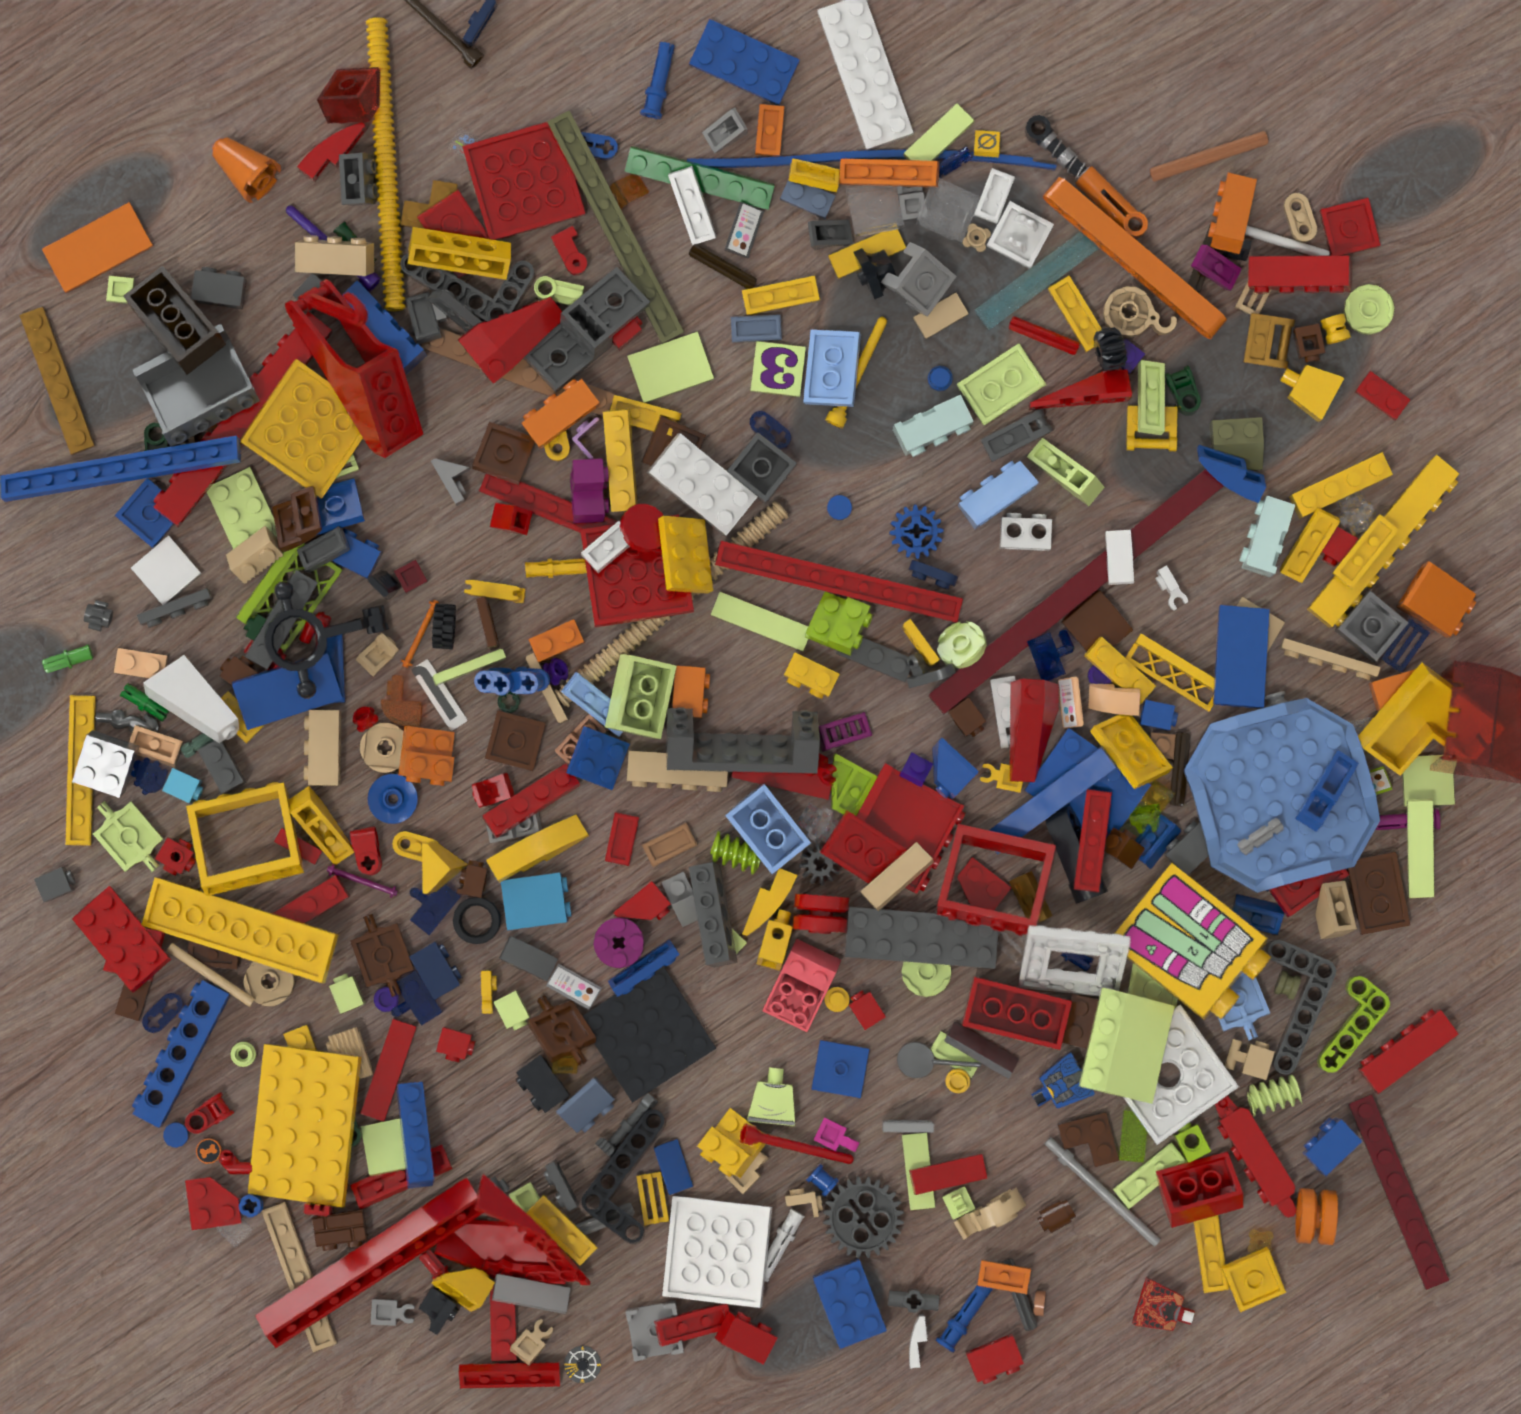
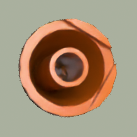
M229 137L218 139L212 147V156L247 202L253 203L251 200L253 198L260 200L275 185L277 181L274 178L276 171L281 172V165L277 161Z

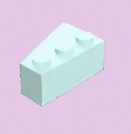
M1265 496L1263 501L1260 500L1257 503L1255 514L1258 515L1256 524L1251 523L1247 538L1251 540L1248 548H1243L1239 561L1243 562L1242 569L1267 577H1271L1276 573V563L1283 549L1282 544L1288 532L1295 504L1270 496Z

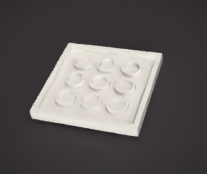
M673 1196L662 1296L761 1308L772 1207Z

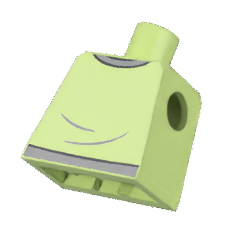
M769 1067L768 1082L757 1081L747 1121L795 1126L793 1085L783 1084L784 1069Z

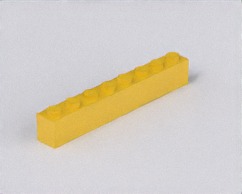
M1438 455L1432 457L1383 516L1397 527L1399 531L1356 585L1351 589L1334 576L1307 610L1327 627L1331 628L1334 625L1339 627L1348 616L1344 612L1350 605L1355 607L1364 596L1360 593L1366 586L1370 589L1379 579V576L1376 575L1382 567L1386 570L1395 559L1392 556L1398 548L1400 550L1404 549L1411 540L1408 535L1413 529L1418 531L1427 521L1424 516L1429 510L1434 512L1442 503L1440 497L1445 491L1450 493L1458 483L1456 477L1460 473Z

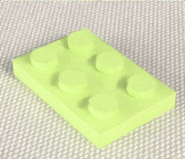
M251 467L213 484L207 491L233 549L264 526L277 537L274 516Z

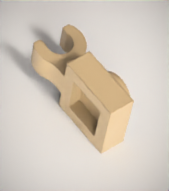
M761 1151L741 1178L735 1175L731 1177L726 1175L725 1177L742 1194H745L761 1177L756 1170L769 1158Z

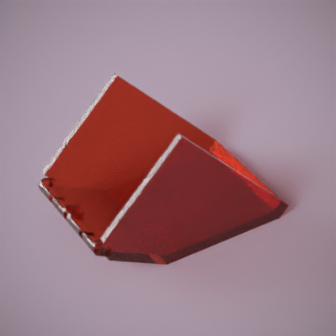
M1453 661L1441 673V677L1453 679V682L1462 684L1461 688L1452 687L1450 708L1459 709V712H1449L1447 732L1456 733V737H1446L1444 755L1430 765V771L1521 783V676L1501 668L1474 662Z

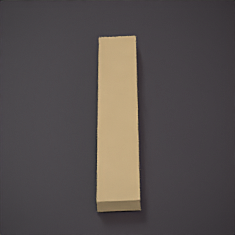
M286 1202L262 1210V1214L290 1291H293L307 1280L313 1278L288 1206ZM328 1316L305 1329L313 1352L337 1344Z

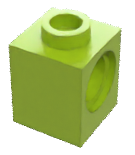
M1189 1122L1177 1130V1133L1173 1134L1188 1163L1211 1152L1196 1123L1191 1125ZM1189 1134H1195L1197 1137V1144L1192 1148H1188L1184 1142L1185 1137Z

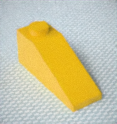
M310 786L289 799L291 815L333 864L337 865L354 853L351 843L326 805Z

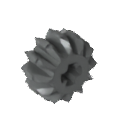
M816 843L817 852L814 853L813 849L808 846L807 851L811 856L808 857L805 854H801L800 857L808 860V864H799V868L808 867L809 870L804 872L802 876L805 878L812 873L813 876L810 883L814 884L818 876L820 877V885H824L823 876L826 875L828 880L832 882L834 879L829 874L830 871L839 874L840 870L832 868L833 865L838 864L821 854V844ZM819 857L825 858L824 863L827 864V868L825 870L821 868V871L815 870L816 865L813 864L815 858L818 860Z

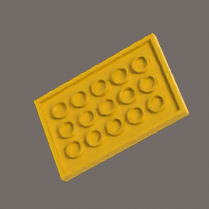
M264 1044L251 1157L252 1172L249 1175L247 1194L345 1207L362 1057Z

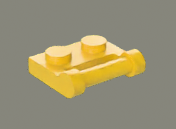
M1127 406L1126 450L1134 451V448L1168 449L1169 452H1176L1177 407H1165V432H1169L1168 439L1135 438V432H1138V406Z

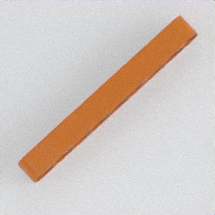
M1058 177L1043 195V199L1054 210L1201 335L1212 339L1227 321L1223 313L1068 181Z

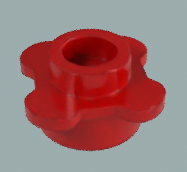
M360 707L353 714V723L357 724L359 732L371 728L379 720V717L374 714L372 707Z

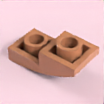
M590 714L555 750L568 764L571 761L583 726L603 734L609 730Z

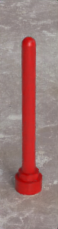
M744 1124L740 1132V1143L752 1145L760 1142L845 1164H852L854 1161V1157L851 1154L761 1133L760 1129H757L754 1125Z

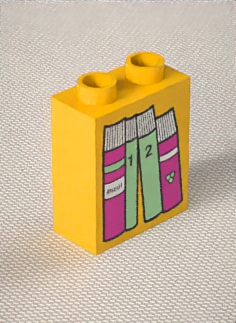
M1173 863L1169 865L1115 932V934L1130 937L1127 959L1203 1020L1211 1012L1222 1020L1240 997L1231 989L1237 979L1244 973L1254 980L1271 959V956L1262 950L1267 943L1265 936Z

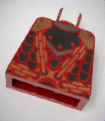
M1146 1277L1131 1323L1141 1327L1174 1331L1177 1321L1191 1325L1195 1310L1182 1307L1184 1297L1181 1294Z

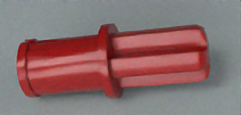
M431 1249L426 1250L419 1256V1260L433 1275L432 1279L450 1273L447 1270L448 1266H444Z

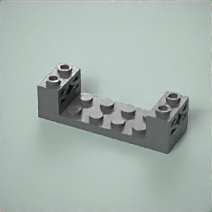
M683 707L667 709V770L777 773L818 772L820 744L818 712L808 710L793 711L791 736L782 734L693 733V709H685Z

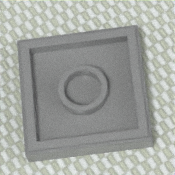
M883 1120L882 1130L883 1132L934 1133V1123L931 1120Z

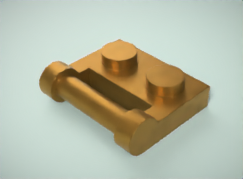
M1251 313L1243 362L1287 369L1289 362L1286 360L1292 327H1295V320ZM1275 324L1282 325L1276 360L1270 359Z

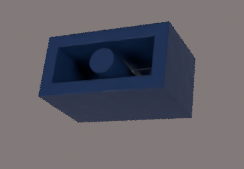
M437 941L409 956L434 1000L462 985L459 980L463 978L456 965L451 967L447 958L450 957V954L444 944L439 945Z

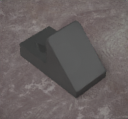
M850 220L808 221L810 243L814 250L853 244Z

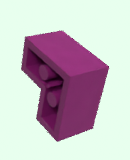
M603 458L572 460L570 487L573 523L603 522L605 513H609L608 498H603V490H607L608 467H603Z

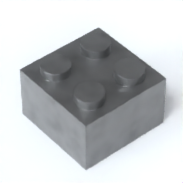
M1368 591L1350 611L1341 625L1335 629V632L1371 662H1376L1407 626L1408 622L1374 593Z

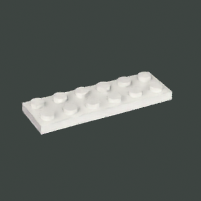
M844 0L818 9L817 13L866 150H871L913 135L910 121L867 0Z

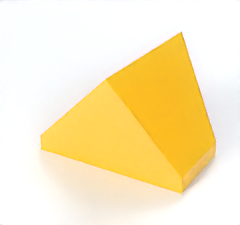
M437 842L422 843L423 894L437 892L460 873L462 869L466 868L468 864Z

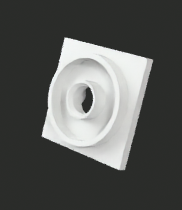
M1181 1005L1173 1011L1162 1064L1168 1062L1178 1067L1180 1071L1178 1083L1173 1087H1164L1157 1082L1153 1104L1123 1097L1156 1145L1239 1087Z

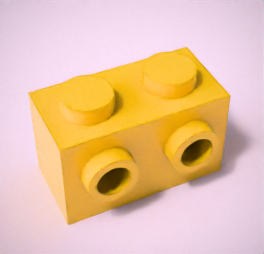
M796 652L784 673V676L788 678L787 683L797 688L803 685L810 689L809 693L820 699L823 696L829 698L840 675Z

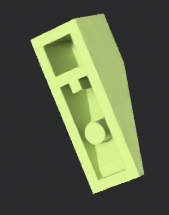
M1044 438L1038 442L1027 456L1030 461L1087 506H1090L1105 488L1094 474Z

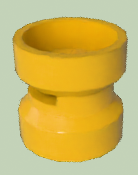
M1344 314L1331 316L1320 321L1322 328L1327 333L1325 337L1327 345L1351 338L1349 330L1345 327L1346 318Z

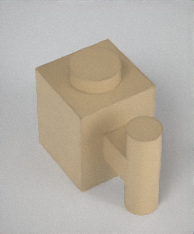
M1232 1039L1225 1068L1234 1070L1236 1061L1242 1062L1241 1073L1267 1080L1275 1051L1269 1050L1270 1045L1255 1041L1254 1045L1248 1044L1244 1053L1240 1052L1242 1041Z

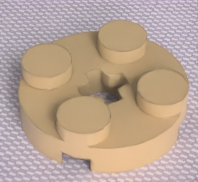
M379 723L366 731L360 742V753L365 763L371 769L381 773H390L399 769L404 731L391 723ZM384 741H388V744L392 746V751H388L387 755H382V750H378V746L383 745Z
M254 961L245 973L244 988L246 993L255 998L254 1001L263 1006L281 1004L293 992L294 974ZM267 974L276 978L273 988L270 989L268 985H263L262 983L266 979L265 975Z

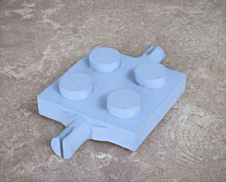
M1242 973L1231 987L1240 996L1224 1018L1222 1020L1218 1018L1223 1032L1235 1027H1244L1248 1041L1258 1037L1253 1023L1257 1019L1269 1015L1270 1011L1257 979L1252 980Z

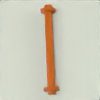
M429 601L431 606L405 660L401 659L400 661L403 663L402 666L406 668L408 666L412 667L413 664L410 662L434 614L435 604H439L438 601Z

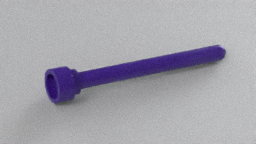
M289 205L286 207V213L310 235L318 236L319 240H327V236L294 206ZM375 272L367 276H357L361 285L369 293L381 281V277Z

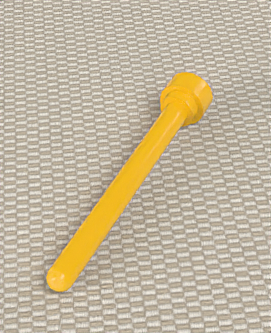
M885 317L878 318L859 358L856 388L887 324ZM834 407L832 411L828 412L825 421L843 429L847 418H845L847 407Z

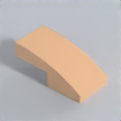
M1089 684V709L1112 714L1139 716L1140 689L1115 688L1114 684Z

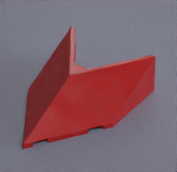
M484 1174L481 1177L475 1210L502 1221L472 1220L436 1244L434 1254L471 1269L482 1270L493 1278L500 1274L550 1284H566V1282L577 1281L580 1282V1285L590 1286L591 1283L552 1237Z

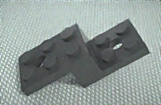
M616 267L561 312L560 324L550 331L523 359L557 393L610 349L613 336L649 307L650 301ZM616 296L621 299L622 303L614 307L608 303V299ZM555 353H561L564 355L565 360L562 363H554L551 356Z

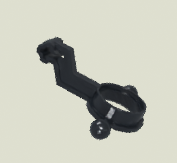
M281 581L275 585L274 594L281 600L283 612L277 614L268 624L264 635L265 649L270 659L276 665L289 671L298 672L300 682L297 685V693L301 698L309 699L315 695L316 685L309 679L307 669L314 666L323 657L327 646V638L365 628L367 634L389 630L384 605L363 609V617L324 627L322 622L313 613L303 609H293L291 597L293 596L294 588L291 583ZM289 618L305 620L312 626L316 635V644L313 652L306 659L299 662L284 660L274 647L276 628Z

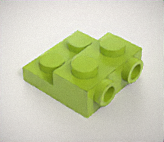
M824 592L806 630L805 638L851 656L854 648L858 650L862 643L863 635L861 633L863 628H868L872 621L871 606L849 597L845 600Z

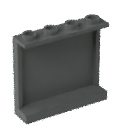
M221 324L215 326V328L225 341L226 346L188 375L185 374L168 352L133 369L135 377L141 384L160 424L162 434L171 447L183 443L186 439L206 431L209 427L227 420L230 416L250 408L253 404L260 401L229 336Z

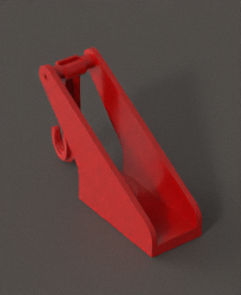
M328 279L320 282L319 288L313 287L298 296L299 300L295 302L290 300L285 303V309L366 444L375 454L387 458L424 435L398 349L380 342L365 325L367 323L368 311L356 296L349 292L342 296ZM316 309L339 319L365 364L358 368L346 364L303 311L308 312Z

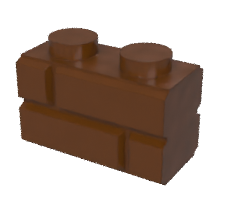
M364 1209L331 1213L329 1216L317 1215L312 1217L316 1247L322 1246L323 1251L338 1249L337 1244L347 1243L348 1247L363 1245L362 1241L368 1239Z

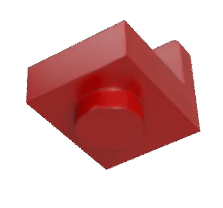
M508 773L472 784L473 798L479 808L510 799L515 795Z

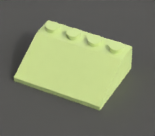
M1101 988L1079 1087L1153 1104L1175 1006L1124 992Z

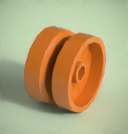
M1300 1188L1296 1204L1297 1213L1295 1215L1296 1242L1310 1244L1316 1230V1239L1319 1244L1333 1245L1338 1223L1337 1191L1322 1189L1317 1201L1314 1189Z

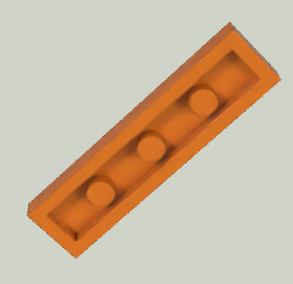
M841 159L839 184L938 187L940 162Z

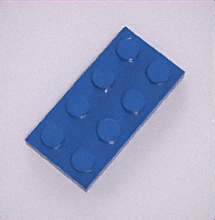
M709 19L689 62V66L779 106L800 59Z

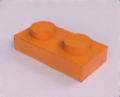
M759 105L755 155L780 157L784 106Z
M981 1260L977 1286L1027 1294L1031 1268Z

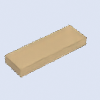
M534 653L526 656L525 659L530 668L542 669ZM549 683L548 688L542 692L558 723L562 724L568 721V718Z
M916 842L860 892L879 911L934 863V860Z

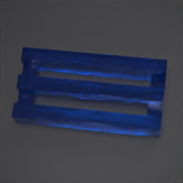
M1410 618L1407 620V626L1381 657L1383 662L1399 673L1404 671L1430 634L1428 630H1425ZM1411 626L1414 630L1391 661L1388 657ZM1420 632L1422 635L1420 636L1418 641L1415 643V645L1408 653L1406 658L1403 660L1401 665H1397L1396 663L1398 662V660L1401 658V656L1408 648L1412 640L1415 638L1417 633Z

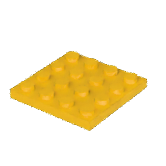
M295 359L241 437L240 443L304 488L314 486L316 496L322 499L363 437L331 384Z

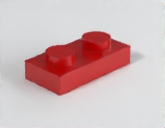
M1371 371L1368 372L1355 393L1393 420H1397L1411 400Z

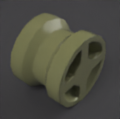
M1282 970L1277 979L1274 994H1284L1288 999L1293 1000L1298 991L1301 977L1297 975L1292 977Z

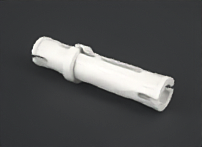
M792 1208L782 1227H778L776 1230L778 1234L768 1250L765 1273L766 1282L769 1281L790 1241H794V1234L805 1217Z

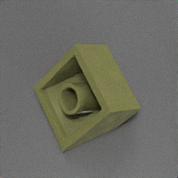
M1262 417L1212 420L1209 423L1212 449L1245 459L1247 470H1263L1264 436Z

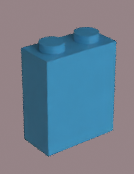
M561 873L508 879L501 882L507 930L568 922L567 917H572L570 902H565L564 892H568L567 877H562Z

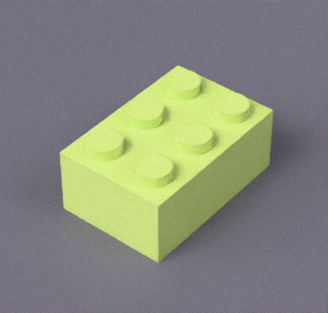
M620 654L605 728L648 738L661 739L676 665L633 655Z

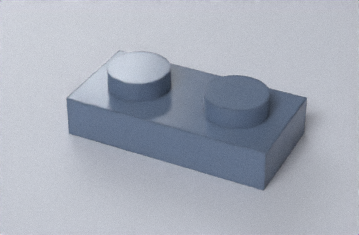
M787 181L780 200L823 219H826L835 199V195L822 189Z

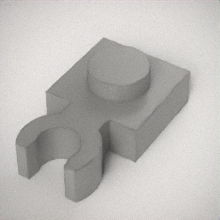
M373 1298L371 1325L396 1326L397 1319H401L404 1323H413L414 1318H407L405 1310L415 1309V1305L408 1303L402 1307H397L398 1300Z

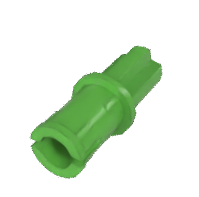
M89 644L70 651L65 649L64 653L43 659L42 664L45 672L51 673L66 667L71 669L73 668L72 665L93 660V655Z

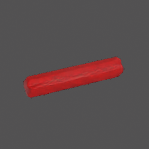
M1012 317L1008 327L1014 332L1072 355L1077 353L1080 343L1018 317Z

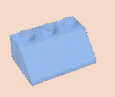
M1013 461L1009 462L1000 469L1003 472L996 478L993 475L987 477L980 483L982 487L979 490L973 492L971 489L959 497L961 502L958 504V507L974 529L983 525L1038 485L1037 479L1021 461L1016 464Z
M765 784L759 785L725 815L771 874L811 844Z

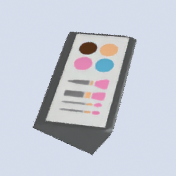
M740 202L725 251L749 258L764 211Z

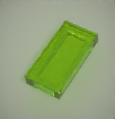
M1123 1110L1119 1160L1144 1163L1147 1131L1133 1111Z

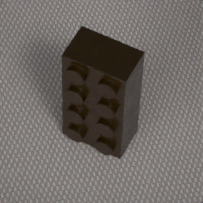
M163 266L123 295L133 312L186 375L226 346L217 329Z

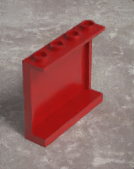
M885 763L857 817L906 849H909L917 842L931 856L934 863L905 887L917 894L919 890L924 892L930 881V878L926 876L931 868L936 870L942 859V856L938 855L943 846L946 848L949 846L954 836L950 833L954 824H960L966 813L962 811L964 805L950 798H944L937 791L924 784L920 787L899 776L900 771Z

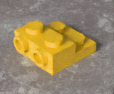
M729 1108L715 1128L712 1126L697 1147L702 1150L700 1155L710 1163L715 1160L720 1164L718 1169L728 1177L735 1175L741 1178L766 1144L760 1142L752 1145L740 1143V1132L743 1125L752 1124L731 1108Z

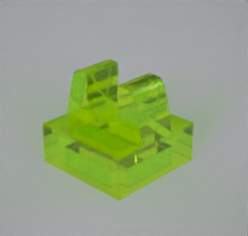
M1159 804L1137 806L1129 816L1131 826H1135L1137 831L1142 834L1145 831L1144 824H1149L1152 832H1156L1159 827V816L1161 814Z

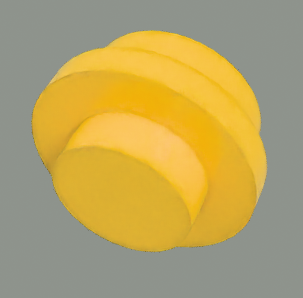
M833 987L827 991L824 1001L829 1010L841 1012L849 1004V995L845 989Z
M959 1068L949 1071L945 1079L947 1088L954 1093L965 1092L971 1082L969 1074Z

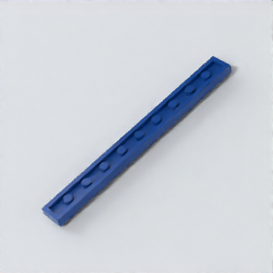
M237 436L1 475V499L4 502L240 463V439Z

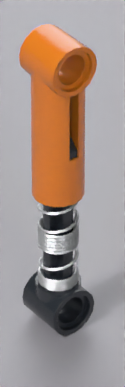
M1041 115L1031 117L1025 127L1026 138L1030 142L1043 147L1044 150H1048L1052 154V158L1056 157V162L1061 167L1067 168V173H1072L1075 176V184L1119 226L1135 239L1142 237L1148 226L1145 215L1138 212L1093 166L1087 168L1085 162L1082 163L1077 158L1078 155L1070 147L1064 146L1061 143L1062 139L1058 140L1056 138L1057 135L1046 117ZM1034 124L1042 125L1044 133L1035 135L1031 131V126ZM1130 220L1139 221L1141 229L1139 231H1132L1128 227V222Z

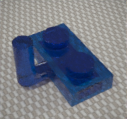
M1061 630L1058 633L1063 645L1056 648L1050 632L1027 641L1041 680L1049 681L1066 674L1060 657L1074 652L1075 649L1067 630Z
M446 884L437 892L431 893L430 896L423 894V891L419 888H412L409 892L410 896L416 898L422 903V906L410 920L430 936L461 896Z
M417 970L397 982L405 1001L392 1008V1016H401L411 1009L422 1026L443 1013L436 1000L432 998Z

